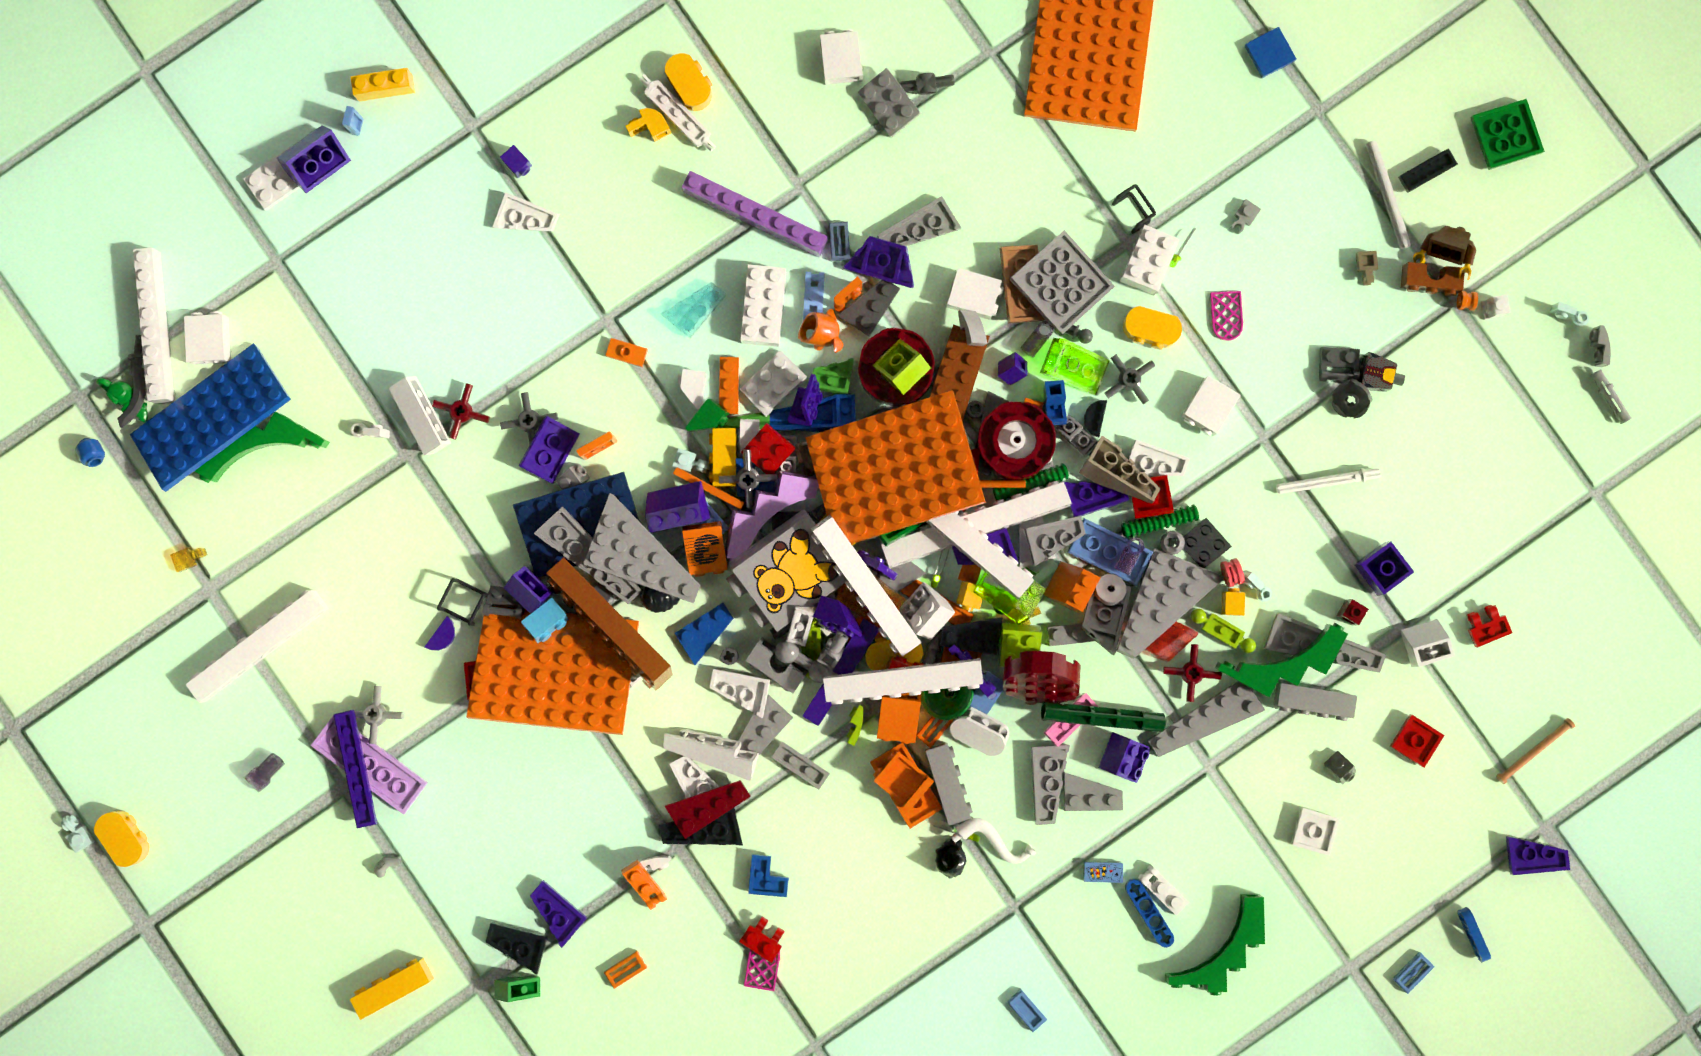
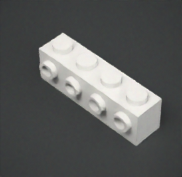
M416 376L405 377L389 388L393 400L400 409L401 416L406 420L410 433L415 437L418 448L424 456L436 454L451 444Z

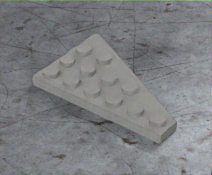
M609 493L583 565L694 604L700 584L613 494Z
M1154 548L1116 652L1133 659L1136 658L1223 581L1224 576Z

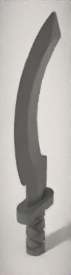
M135 335L134 354H128V360L131 361L129 374L133 377V396L127 409L117 418L120 428L129 424L136 417L146 395L144 368H142L141 335Z

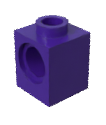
M514 144L500 156L504 164L518 178L527 175L531 170L532 164Z

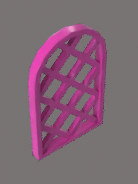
M1241 291L1211 292L1212 328L1215 335L1224 341L1236 339L1243 331L1244 323ZM1224 294L1220 299L1216 296ZM1228 294H1236V295H1235L1234 298H1232V297H1231L1230 295H1228ZM1238 295H1239V303L1235 301V299L1238 297ZM1225 296L1231 300L1227 305L1221 301ZM1213 297L1217 300V303L1215 305L1213 303ZM1232 302L1238 306L1235 311L1229 308ZM1219 303L1225 307L1221 312L1215 308ZM1239 308H1240V317L1236 314V312L1239 310ZM1226 309L1232 313L1228 318L1222 314ZM1214 310L1218 313V315H1217V317H1216L1215 319H1214ZM1233 315L1239 319L1235 325L1230 321ZM1220 316L1226 320L1222 325L1216 321ZM1227 322L1233 326L1229 331L1223 327ZM1234 328L1239 332L1235 337L1231 334ZM1221 329L1226 333L1224 337L1218 334Z
M750 949L744 986L775 991L779 961L781 959L780 951L778 953V960L775 957L774 960L776 962L769 965L763 957H761L762 960L756 963L752 957L757 953L751 955L752 950ZM750 959L754 964L751 968H749ZM764 961L767 968L762 971L758 965ZM777 964L775 973L771 967ZM756 967L760 973L754 977L750 971ZM767 970H770L773 974L769 979L764 975ZM749 973L752 979L747 982V976ZM760 975L765 979L762 984H759L756 980ZM775 977L774 985L772 986L769 981ZM754 981L757 986L749 985V983ZM767 983L770 986V988L762 986Z

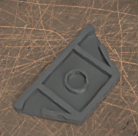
M1126 586V595L1117 605L1110 606L1101 603L1094 591L1086 606L1081 629L1111 655H1115L1132 586Z

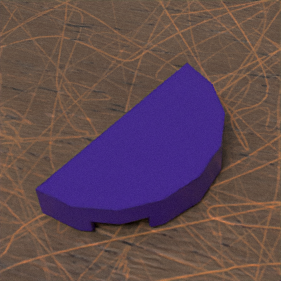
M446 616L424 648L439 651L452 644L456 634L454 622L449 616Z

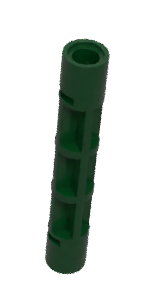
M1043 702L1041 706L1042 721L1163 732L1166 723L1165 714L1146 711L1144 713V711L1075 704L1062 705V703Z

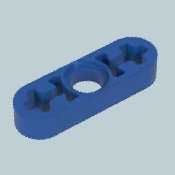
M1468 907L1458 910L1459 919L1476 957L1481 963L1490 960L1491 954L1471 910Z

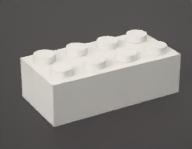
M748 264L741 330L742 344L780 347L787 275L786 268Z

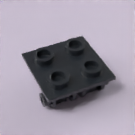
M1207 517L1202 519L1197 526L1183 536L1185 540L1184 550L1202 568L1209 566L1232 547Z

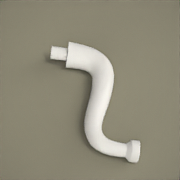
M978 817L960 823L955 827L957 832L951 836L952 840L956 843L962 837L967 839L974 832H981L989 840L1000 857L1011 864L1022 863L1037 853L1029 844L1023 853L1012 855L992 824Z

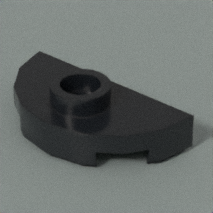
M1099 400L1092 403L1084 414L1086 430L1097 438L1100 437L1107 400Z

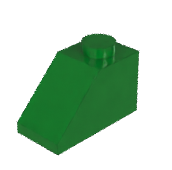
M708 398L685 429L693 432L723 427L729 418L727 416L730 413L714 400Z
M539 976L506 977L494 980L495 1000L513 1002L540 997Z

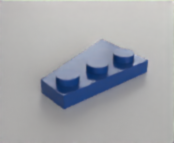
M724 602L675 632L676 637L695 666L734 619Z

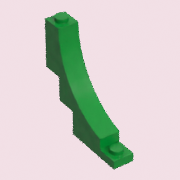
M275 411L264 430L258 426L253 427L194 472L200 474L198 478L207 483L210 481L218 482L231 465L255 450L277 445L305 448L307 443L319 449V447L327 448L330 442Z
M1337 623L1333 625L1326 624L1322 632L1309 646L1289 658L1262 664L1239 662L1236 670H1234L1235 666L1227 661H1224L1223 664L1217 662L1215 669L1270 697L1280 678L1298 686L1308 667L1326 675L1348 633L1344 632V627Z

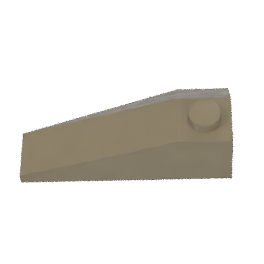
M1104 436L1100 437L1079 471L1081 475L1096 484L1149 503L1154 502L1160 490L1145 472H1140L1134 466L1135 462L1132 459L1128 460L1123 455L1122 449L1117 444Z

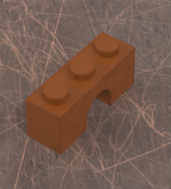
M1407 262L1402 266L1400 288L1407 289V292L1423 290L1427 294L1443 292L1446 296H1456L1457 293L1464 289L1465 273H1462L1459 279V271L1462 267L1445 266L1440 269L1438 280H1434L1427 274V264Z

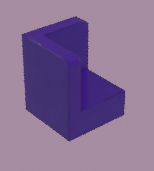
M1016 352L998 362V377L1008 385H1012L1028 376V362Z

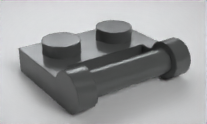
M1321 347L1319 381H1350L1355 379L1359 382L1360 349ZM1327 367L1350 368L1351 373L1327 372Z
M490 585L488 596L483 606V615L510 616L522 620L525 608L504 587Z

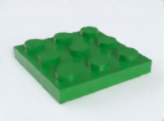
M1527 98L1470 117L1488 170L1545 152Z

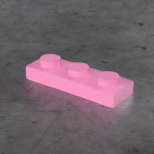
M1083 693L1073 703L1075 705L1098 707L1087 693ZM1053 722L1043 733L1056 747H1059L1081 724Z

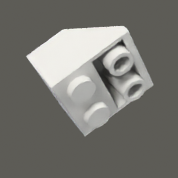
M922 582L899 609L916 635L929 640L935 637L955 613L948 601L925 582Z
M1438 619L1400 630L1411 667H1421L1456 656L1451 639Z

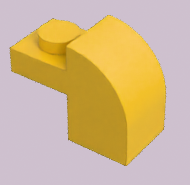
M651 108L639 110L641 118H634L626 125L630 137L648 129L654 142L671 134L663 115Z

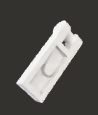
M1150 864L1147 867L1148 870L1137 878L1177 916L1190 902ZM1154 875L1156 879L1151 883L1149 879Z

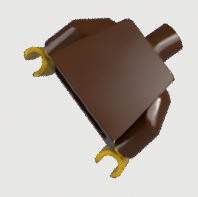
M1444 226L1442 229L1429 233L1420 247L1421 251L1413 255V261L1416 263L1417 259H1421L1420 263L1425 264L1426 254L1461 266L1465 264L1459 271V279L1462 273H1467V280H1469L1472 272L1470 266H1473L1477 250L1474 242L1470 240L1471 233L1466 232L1465 228L1461 226L1457 228Z

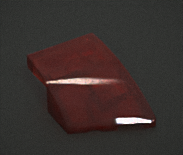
M1176 621L1152 642L1145 651L1150 652V656L1169 663L1187 644L1197 637L1198 632Z

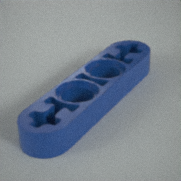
M1137 879L1128 880L1125 884V890L1156 942L1164 948L1170 947L1174 943V935L1145 887ZM1131 884H1139L1137 887L1140 894L1144 892L1145 895L1138 897L1134 891H1130L1132 888ZM1143 899H1147L1150 903L1149 908L1146 910H1142L1139 907V903ZM1153 916H1157L1160 919V923L1156 927L1151 926L1149 923L1150 918ZM1163 926H1165V928L1162 929L1163 933L1166 936L1169 935V937L1167 938L1168 942L1166 943L1164 941H1160L1162 939V936L1159 932L1155 934V931L1160 930Z

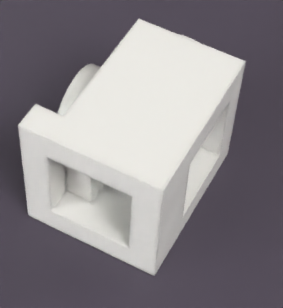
M1508 294L1494 296L1481 301L1484 320L1503 317L1511 313Z

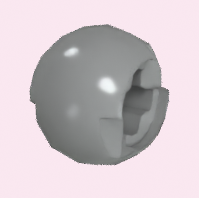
M1172 530L1163 534L1160 545L1164 552L1175 555L1183 550L1185 540L1181 533ZM1170 538L1173 540L1175 538L1177 539V541L1175 542L1177 544L1176 547H1168V540Z

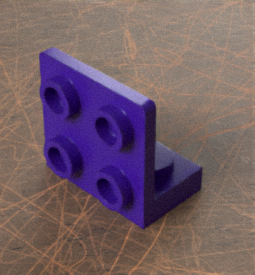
M815 374L810 375L806 388L798 387L788 417L789 423L811 426L813 419H816L818 403H821L823 394L820 392L819 382Z

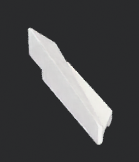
M688 729L680 730L679 735L664 734V749L751 781L759 752L740 750V741Z

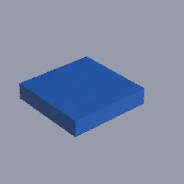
M1280 27L1261 35L1244 46L1262 79L1297 60Z

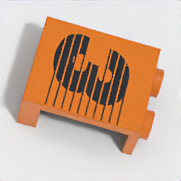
M721 521L683 526L682 532L690 575L701 577L705 573L721 574L728 570Z

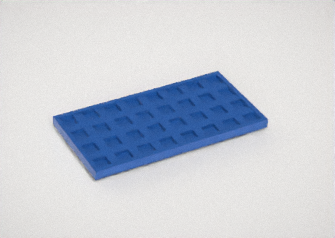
M253 343L133 431L130 436L160 488L167 492L289 402L291 398L258 346Z

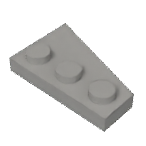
M1081 516L1024 529L1034 567L1086 534Z
M908 562L890 568L898 574L895 581L889 579L881 572L877 573L875 578L888 597L891 598L919 577H922L926 572L913 562Z
M1064 772V811L1123 810L1122 790Z

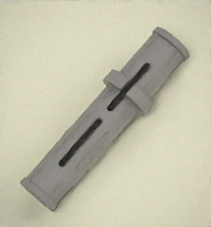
M1602 369L1591 374L1590 376L1599 388L1598 392L1603 394L1620 424L1632 419L1613 389V383L1608 381ZM1602 381L1605 384L1608 391L1610 392V395L1607 393L1606 389L1602 385ZM1612 398H1613V399L1615 400V402L1617 403V405H1618V407L1620 408L1621 412H1619V410L1617 409L1616 405H1615L1614 402L1612 401Z

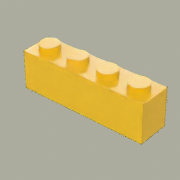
M415 958L406 963V968L400 970L398 967L389 972V977L383 980L380 977L371 982V987L366 989L363 986L354 991L355 996L349 1000L359 1019H364L431 982L434 977L424 958L419 961Z

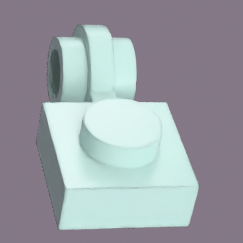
M1558 302L1553 304L1550 312L1556 314L1557 318H1573V322L1577 326H1584L1589 322L1587 312L1577 311L1578 308Z
M678 448L673 467H678L690 473L693 466H696L695 470L706 473L710 469L709 462L699 459L698 462H695L697 454Z
M1244 570V584L1250 589L1255 588L1257 590L1256 596L1260 601H1269L1272 597L1271 589L1266 587L1253 572Z
M67 815L61 821V825L64 830L72 832L66 836V839L73 851L78 853L95 843L87 827L82 826L78 829L77 825L79 823L74 815Z

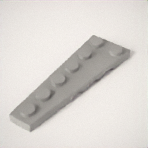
M563 506L534 532L536 536L552 548H555L564 557L571 560L580 569L587 572L627 604L642 592V589L636 583L583 565L593 538Z
M1276 613L1263 649L1295 655L1309 646L1322 630ZM1345 639L1333 664L1380 673L1386 654Z
M1237 681L1147 741L1157 757H1160L1265 711L1253 690Z

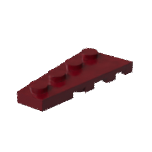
M738 780L665 805V808L686 839L750 798L751 795L743 782Z

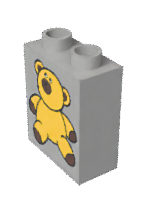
M804 509L728 563L734 573L726 578L727 582L739 598L747 592L751 595L756 604L748 610L761 628L771 623L778 632L792 621L795 607H812L819 602L821 595L826 597L847 581L844 575L839 576L834 569L835 562L832 559L828 560L822 551L825 548L822 544L817 545L811 537L813 534L811 528L816 524Z

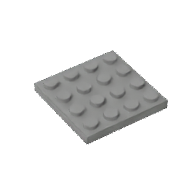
M1065 230L1009 279L1060 336L1115 287Z

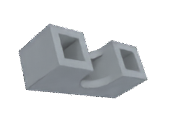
M762 637L745 661L752 668L764 673L769 680L780 684L785 691L794 693L808 673V670L795 662L785 667L779 666L774 660L776 646Z

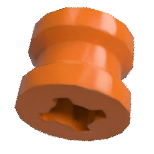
M1466 291L1459 292L1456 302L1457 309L1463 310L1468 308L1470 311H1474L1478 304V293L1473 291L1471 293Z

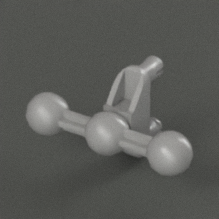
M837 631L834 637L832 636L828 639L818 659L815 661L799 652L797 644L782 640L776 645L775 654L780 662L786 664L795 662L809 671L810 678L814 682L824 683L823 678L825 676L838 675L833 672V668L842 656L848 637L842 632Z

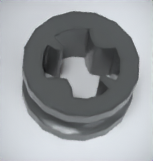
M976 400L971 401L966 409L968 416L974 419L980 417L984 411L983 404ZM975 405H978L980 413L976 412L975 414H972L970 406L974 407Z

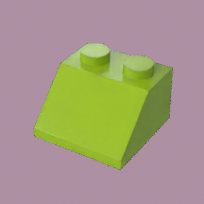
M901 339L873 364V367L903 395L931 369L922 355Z

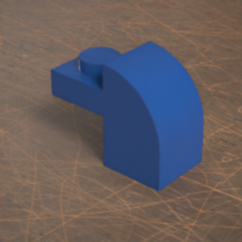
M1064 380L1045 381L1043 399L1046 416L1052 421L1053 425H1066Z

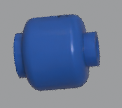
M82 439L75 448L80 462L85 466L96 467L105 458V451L101 443L96 439Z

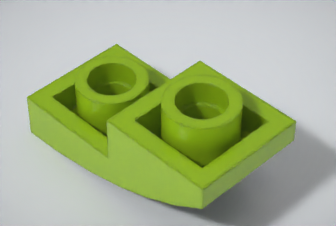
M860 704L858 707L854 706L849 714V717H851L850 722L855 724L856 727H851L846 737L849 738L848 743L855 746L862 728L863 706Z

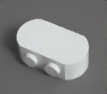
M971 706L961 716L953 719L950 726L951 734L955 739L987 756L1000 755L1004 751L1010 735L1006 724Z

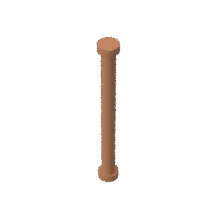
M1566 718L1560 727L1502 774L1498 773L1496 775L1497 779L1502 784H1506L1508 778L1567 730L1576 727L1574 722Z

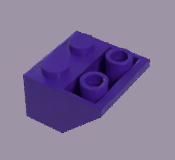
M526 566L514 573L504 586V589L530 614L556 595Z
M821 595L813 618L819 621L818 624L826 627L827 631L833 633L839 631L849 638L854 636L861 638L862 633L853 612L840 601Z
M1112 732L1098 768L1138 783L1145 762L1149 757L1151 747Z

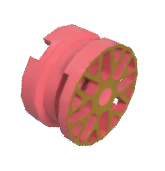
M1237 558L1231 559L1230 562H1220L1221 573L1228 588L1233 587L1236 583L1238 585L1244 583V573Z

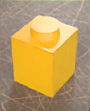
M962 581L956 604L962 605L961 609L971 612L973 608L980 610L986 587Z
M1228 588V592H1222L1221 615L1245 616V592H1239V588Z

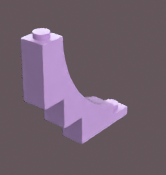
M779 471L775 493L756 490L752 512L733 509L725 546V555L729 558L728 560L732 561L749 549L761 527L777 512L796 502L816 498L819 488L817 478Z

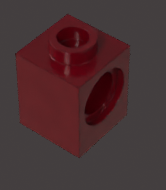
M1346 599L1336 616L1352 626H1359L1369 609L1353 599Z

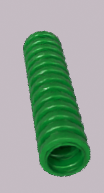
M1061 463L1060 466L1055 465V468L1049 467V470L1044 469V472L1039 471L1035 476L1025 479L1026 488H993L992 490L996 501H1006L1007 498L1011 499L1016 494L1022 493L1023 495L1024 492L1029 493L1031 489L1041 488V486L1046 487V484L1058 480L1061 482L1064 478L1069 479V473L1066 465Z
M1192 504L1191 507L1185 506V508L1180 507L1179 510L1174 509V513L1145 517V519L1139 518V520L1134 519L1133 522L1131 520L1127 523L1122 522L1121 529L1123 536L1128 539L1129 536L1135 537L1136 534L1139 536L1141 533L1146 534L1147 531L1151 533L1152 530L1158 531L1159 528L1163 530L1164 527H1175L1176 524H1186L1187 521H1198L1199 512L1197 507Z

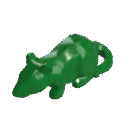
M98 378L96 383L107 392L106 395L114 404L123 406L121 411L124 412L133 396L132 386L123 381L111 382ZM146 402L143 403L139 413L136 415L140 421L145 423L148 418Z

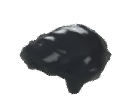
M647 587L642 588L640 599L642 605L654 613L671 610L680 600Z
M951 838L935 850L937 869L949 879L961 875L967 861L965 852L962 849V841L959 839L955 843Z

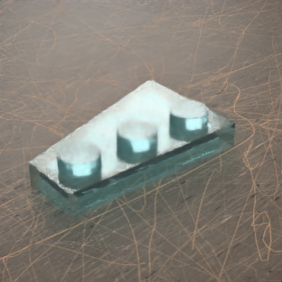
M710 282L692 293L691 296L660 314L691 339L725 298L726 293Z

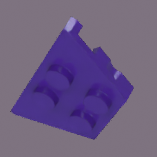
M869 236L863 246L855 252L851 260L844 265V269L908 288H914L908 248L901 244Z

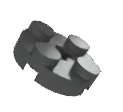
M1351 379L1350 381L1342 382L1333 391L1332 406L1342 417L1360 418L1370 408L1372 396L1365 385L1355 379ZM1348 396H1353L1355 398L1356 403H1349L1347 401L1349 399Z

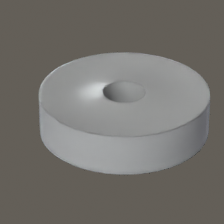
M1106 574L1100 578L1095 588V595L1105 605H1117L1126 595V584L1119 576ZM1107 588H1112L1113 592L1108 591Z

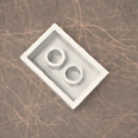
M1144 225L1138 235L1120 282L1155 296L1159 291L1180 239Z

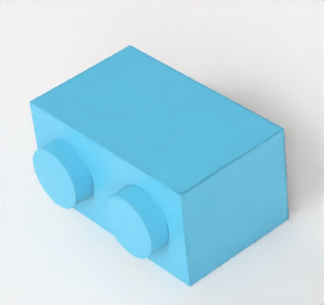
M551 598L522 620L521 623L533 639L539 643L548 640L551 637V633L556 629H562L569 619L555 600Z

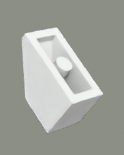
M683 369L682 374L678 375V385H680L683 393L698 411L704 401L707 374L704 371Z

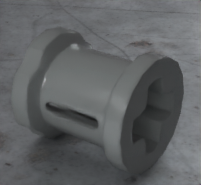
M726 648L720 655L721 661L727 665L736 663L739 657L737 650L734 648ZM727 651L735 655L732 658V662L729 659L725 660L724 656L727 655Z

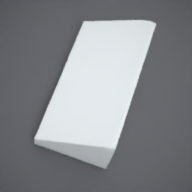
M795 607L786 641L801 646L806 645L816 610L815 607Z

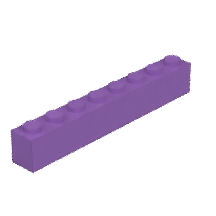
M689 171L682 185L683 193L820 258L828 241L826 235L693 171Z

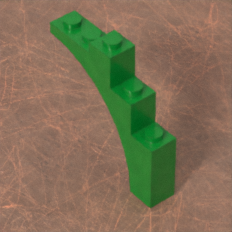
M1240 894L1237 920L1223 946L1208 960L1196 967L1181 972L1165 973V982L1171 985L1172 988H1182L1183 985L1201 988L1204 985V989L1214 996L1227 992V969L1232 972L1241 971L1240 968H1246V945L1250 948H1258L1259 944H1265L1264 897L1260 894Z

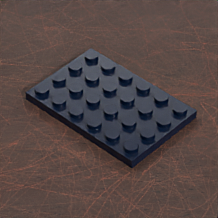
M624 471L513 504L527 552L537 577L547 575L546 573L562 558H565L573 567L577 566L534 534L562 506L592 538L594 537L609 493L613 494L640 522Z

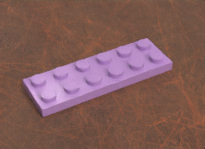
M333 715L311 746L345 771ZM359 731L371 791L403 815L406 814L429 782L379 745L369 744V738Z

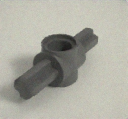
M923 73L917 75L916 80L902 81L899 84L905 92L918 91L919 95L936 93L937 88L954 86L955 79L952 74L936 77L934 73Z

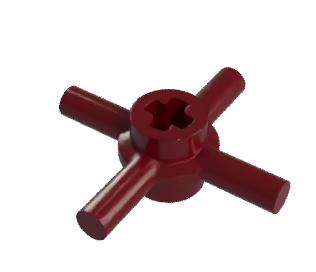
M465 384L461 400L455 401L452 405L438 400L433 401L432 407L448 411L450 417L454 420L449 435L451 439H457L461 423L469 421L470 418L484 423L489 422L490 416L474 412L472 406L468 403L473 388L471 384ZM462 409L465 410L464 414H463V413H460V414L457 413L458 410H462Z
M1191 644L1190 662L1184 664L1182 668L1163 667V674L1181 676L1183 681L1188 684L1186 702H1194L1195 684L1200 683L1203 678L1222 679V672L1206 671L1197 663L1198 644ZM1192 668L1193 671H1196V676H1193V678L1192 675H1189V670L1192 671Z

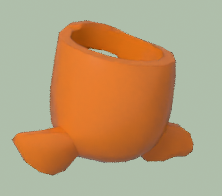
M828 309L826 314L811 312L805 317L798 332V339L801 342L813 344L814 349L819 351L824 347L833 345L835 353L841 351L844 345L839 338L840 328L833 309ZM808 329L814 330L812 336L809 339H807L806 332Z

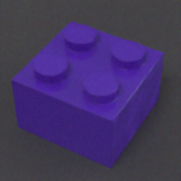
M1392 541L1382 543L1354 564L1377 596L1385 595L1414 573V570Z

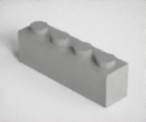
M1277 683L1273 705L1279 706L1278 710L1290 712L1292 708L1298 709L1299 714L1309 715L1311 711L1317 712V717L1328 718L1329 715H1335L1336 720L1347 721L1348 718L1354 719L1357 695Z
M945 743L925 749L948 825L971 819L970 814L973 811L970 802L966 803L964 795H967L964 783L960 784L958 778L961 776L959 766L954 765L952 759L956 757L953 747H949Z

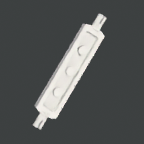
M645 74L640 77L639 81L647 87L644 92L645 95L697 148L704 145L710 152L716 148L709 140L711 132L659 80L651 82Z

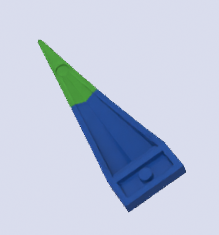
M836 394L822 398L821 403H818L817 417L815 420L813 419L811 426L789 423L788 417L792 408L790 406L773 410L767 417L762 412L731 417L723 427L740 428V419H758L760 429L768 423L775 430L824 432L856 421L855 394Z

